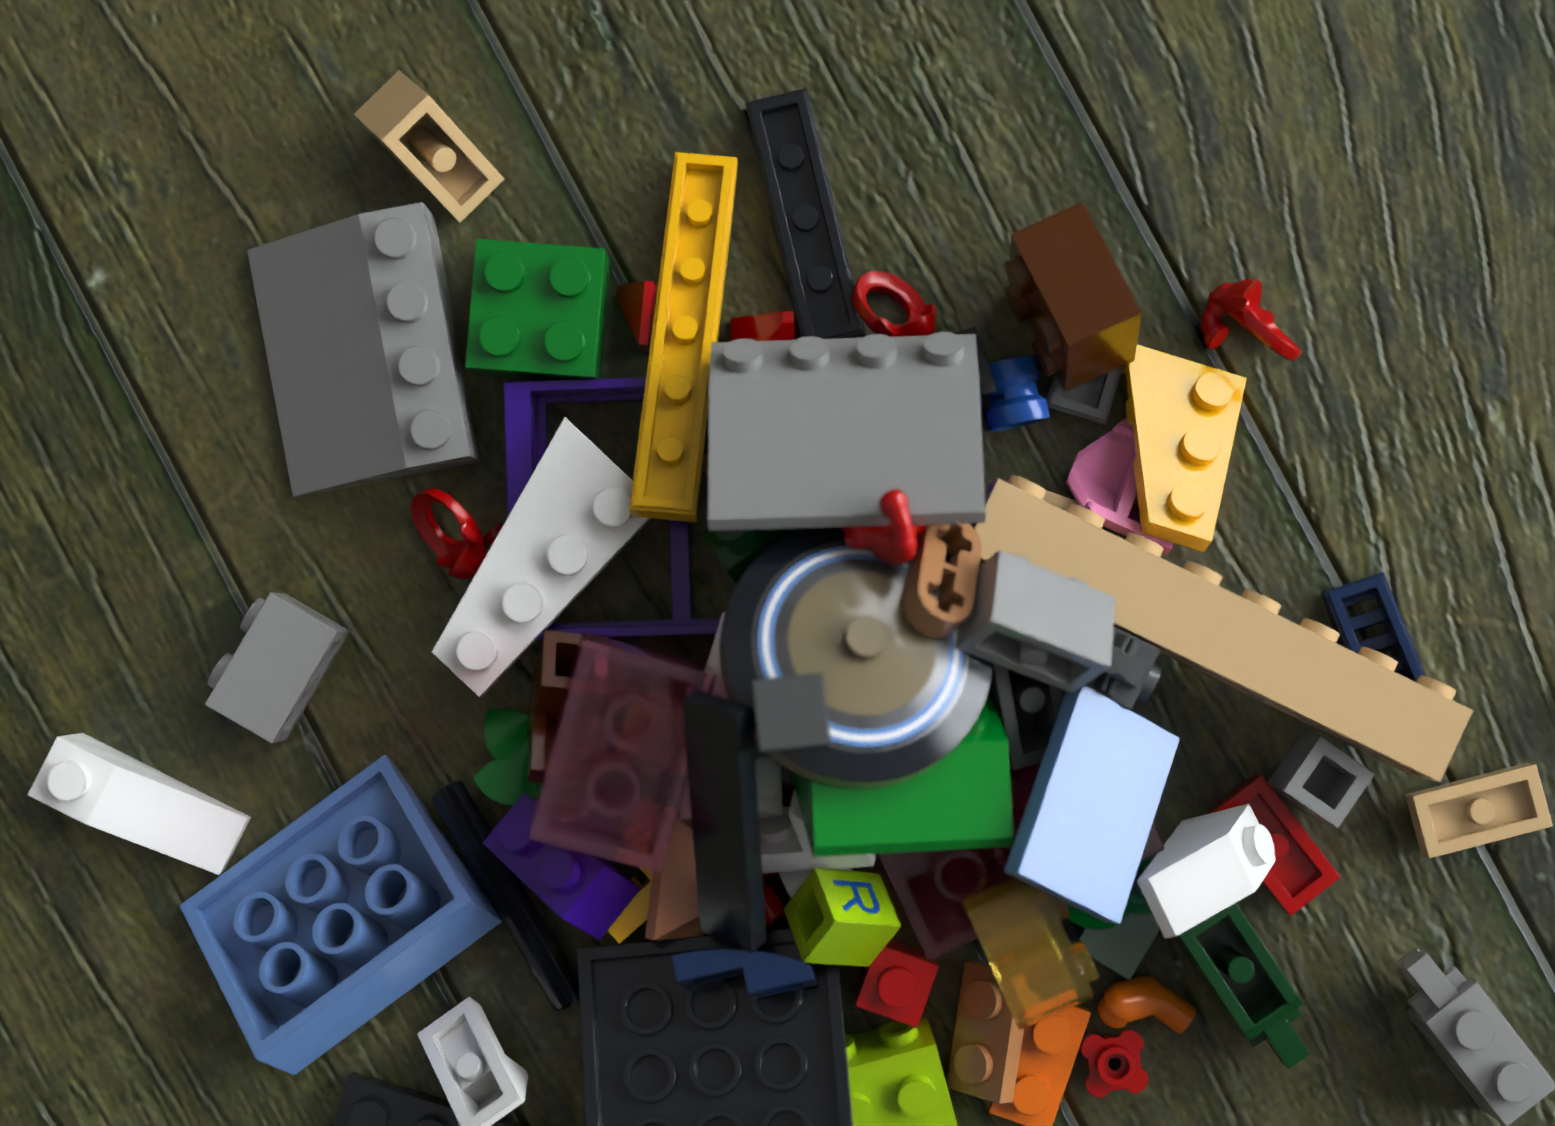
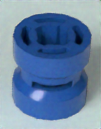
M1036 355L1020 356L989 364L996 385V391L987 394L990 405L984 412L989 432L1030 425L1050 418L1047 400L1040 396L1037 391L1036 382L1041 376Z

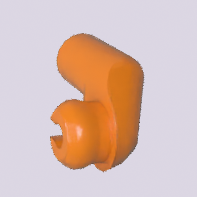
M1144 975L1112 984L1105 990L1104 997L1097 1005L1100 1019L1111 1028L1119 1029L1126 1026L1127 1022L1153 1015L1178 1034H1181L1190 1025L1197 1011L1196 1007L1157 979Z

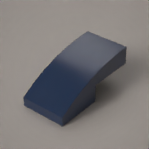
M715 949L672 955L677 983L684 988L744 975L748 994L753 999H758L817 985L815 972L811 965L768 952L754 951L751 953L740 949Z

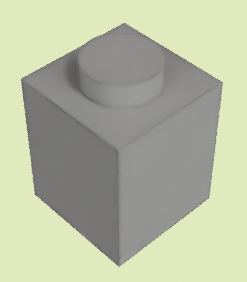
M1301 733L1267 783L1276 793L1315 820L1338 828L1375 774L1324 738Z

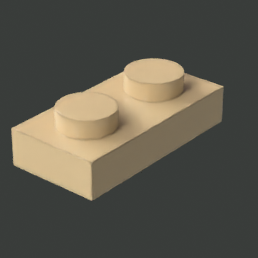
M1523 763L1405 794L1421 856L1429 859L1553 826L1538 768L1533 763Z

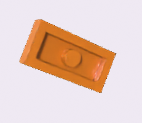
M1030 988L1013 1102L1004 1104L988 1101L986 1108L990 1114L1024 1126H1053L1091 1015L1088 1008Z

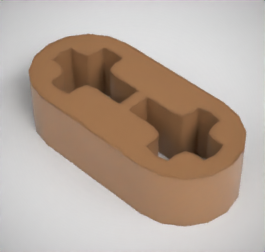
M969 523L927 524L926 531L919 533L916 537V553L913 559L909 560L903 594V612L912 627L927 637L936 639L947 637L971 614L981 557V541L977 532ZM946 550L947 554L954 557L949 563L945 562ZM936 588L940 589L938 601L937 598L931 595Z

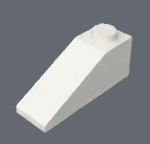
M84 733L57 736L28 793V796L86 825L217 875L223 874L251 819L250 816Z

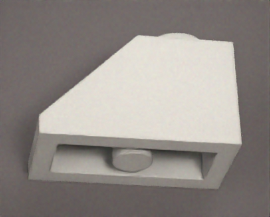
M1250 804L1182 820L1137 880L1164 938L1180 935L1255 892L1276 861L1273 840L1266 827L1259 825Z

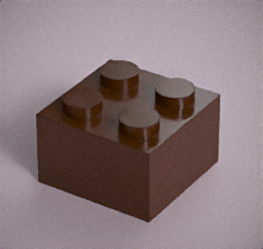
M1081 202L1012 233L1011 260L1004 263L1010 285L1005 287L1004 291L1017 321L1021 323L1028 319L1038 338L1032 341V347L1044 374L1048 377L1056 373L1066 392L1135 360L1142 311L1085 204Z

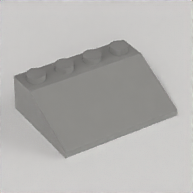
M423 202L357 214L247 250L293 497L296 498L481 462L436 221Z
M937 332L929 336L899 337L872 334L863 338L838 339L806 336L797 340L755 341L742 338L730 342L712 343L709 373L708 430L709 531L890 526L888 517L881 513L878 503L886 492L895 489L901 490L908 498L912 525L985 523L982 428L976 334L957 335L951 332Z

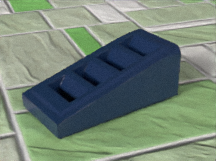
M1384 572L1322 593L1332 628L1340 634L1337 640L1339 645L1357 654L1362 646L1378 652L1392 648L1395 655L1393 659L1398 662L1394 672L1401 673L1402 676L1414 682L1417 681L1419 675L1426 676ZM1376 598L1379 609L1348 618L1345 607ZM1384 623L1387 633L1358 642L1354 632Z

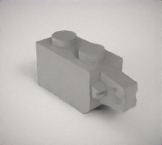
M1414 948L1396 962V965L1417 991L1413 997L1407 1000L1411 1006L1406 1010L1410 1019L1481 1110L1503 1125L1509 1126L1555 1089L1554 1080L1476 981L1462 975L1453 965L1442 972L1426 952L1420 951L1419 948Z

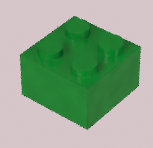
M476 239L465 368L476 377L526 381L602 379L611 261L606 249Z

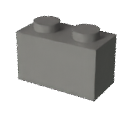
M999 550L979 566L974 605L971 614L959 625L956 649L1074 693L1111 668L1116 597L1090 587L1083 580L1065 577L1035 565L1021 555L1008 554Z
M270 592L266 600L261 597L258 598L244 616L240 630L246 633L234 655L226 653L213 669L207 683L209 687L213 688V691L205 705L266 741L276 743L288 739L350 631L286 593Z

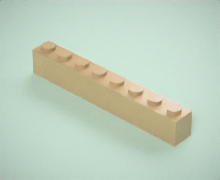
M1011 475L1008 482L998 478L988 484L985 490V523H970L981 541L979 565H982L996 552L1001 550L1008 554L1021 555L1030 560L1031 563L1065 577L1083 580L1090 587L1116 597L1114 627L1161 649L1160 653L1416 778L1441 782L1473 712L1472 709L1453 701L1457 691L1452 687L1423 675H1419L1417 681L1414 682L1394 672L1398 665L1396 660L1363 646L1357 654L1337 644L1336 642L1340 634L1319 622L1303 618L1300 625L1285 619L1277 615L1281 605L1262 594L1245 589L1242 597L1220 587L1219 584L1223 577L1205 566L1186 561L1184 567L1181 568L1161 558L1164 548L1148 538L1128 532L1124 540L1102 529L1105 519L1093 511L1072 503L1069 504L1066 511L1043 500L1047 492L1044 488L1025 478Z

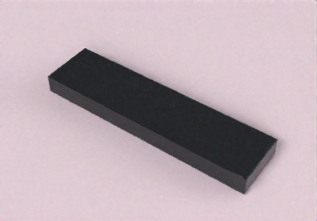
M807 88L746 102V111L801 338L815 336L822 339H838L864 336L866 332L863 320L852 302L851 292L854 288V282Z
M697 689L682 698L700 930L753 953L767 942L752 707Z

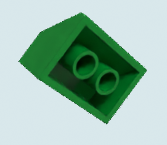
M991 696L986 697L976 722L962 741L938 764L907 781L884 787L852 789L819 783L790 770L813 857L1003 848L1012 846L1014 835L1008 739Z

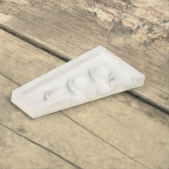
M566 417L563 419L432 650V653L479 697H482L538 639L544 630L556 620L651 519L631 516L629 508L633 480Z

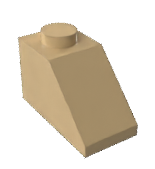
M400 70L353 114L459 223L504 180L501 174L435 101Z

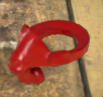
M869 271L858 278L851 292L852 302L859 316L872 332L889 337L929 336L935 333V305H926L920 295L907 282L896 275L883 271ZM869 292H881L894 298L903 307L907 322L901 325H894L883 317H877L867 304L866 294Z
M1246 278L1235 283L1225 282L1210 292L1208 296L1209 302L1205 313L1201 317V331L1204 334V343L1210 349L1217 348L1228 336L1229 329L1221 323V318L1226 313H1229L1247 331L1282 358L1288 361H1295L1303 352L1300 347L1275 325L1274 314L1259 307L1262 292L1260 280Z
M436 488L422 490L412 498L410 505L412 520L419 534L438 555L437 565L448 568L447 575L458 579L474 578L489 550H486L485 544L491 548L504 524L500 522L482 538L480 529L470 513L450 494ZM432 502L445 506L454 514L460 523L459 533L463 539L462 541L449 537L439 527L432 514Z
M895 489L886 492L878 503L881 513L888 517L890 526L840 528L845 532L844 539L848 547L855 549L870 548L874 555L883 562L902 566L905 562L913 559L917 547L916 537L918 533L926 531L927 524L912 525L908 498L901 490Z

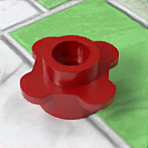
M1125 1029L1119 1035L1108 1033L1101 1036L1092 1033L1082 1040L1080 1051L1085 1057L1086 1066L1089 1071V1075L1085 1079V1087L1091 1095L1103 1098L1110 1091L1127 1089L1129 1092L1136 1094L1145 1089L1148 1084V1074L1141 1068L1140 1052L1144 1047V1041L1136 1031ZM1111 1058H1118L1120 1060L1118 1068L1111 1069L1108 1063Z

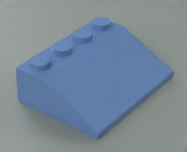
M385 754L179 905L256 1060L292 1075H296L502 922L472 870L396 765Z

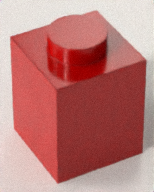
M891 939L869 967H861L852 992L855 1006L917 1028L939 968L934 955Z

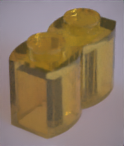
M1017 878L1010 879L962 900L1018 1030L1093 998L1089 982L1098 979L1099 975L1084 942L1079 941L1071 945L1060 920L1071 915L1065 902Z

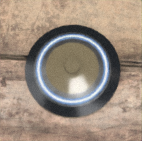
M840 527L800 528L780 538L765 549L742 575L732 594L724 615L719 644L720 668L727 697L729 700L752 707L753 738L757 745H759L752 680L823 673L831 745L766 753L784 767L803 777L835 787L866 789L890 786L907 781L938 764L968 734L984 706L990 687L993 662L956 649L959 626L947 637L936 639L916 631L907 621L903 612V594L909 561L905 562L902 566L888 564L874 555L870 548H850L846 545L844 539L845 532ZM945 556V562L949 563L951 560ZM936 588L931 593V595L937 598V601L939 598V588Z

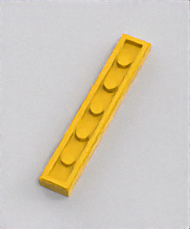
M675 152L629 508L630 514L633 517L697 522L709 421L712 343L718 342L738 174V157Z

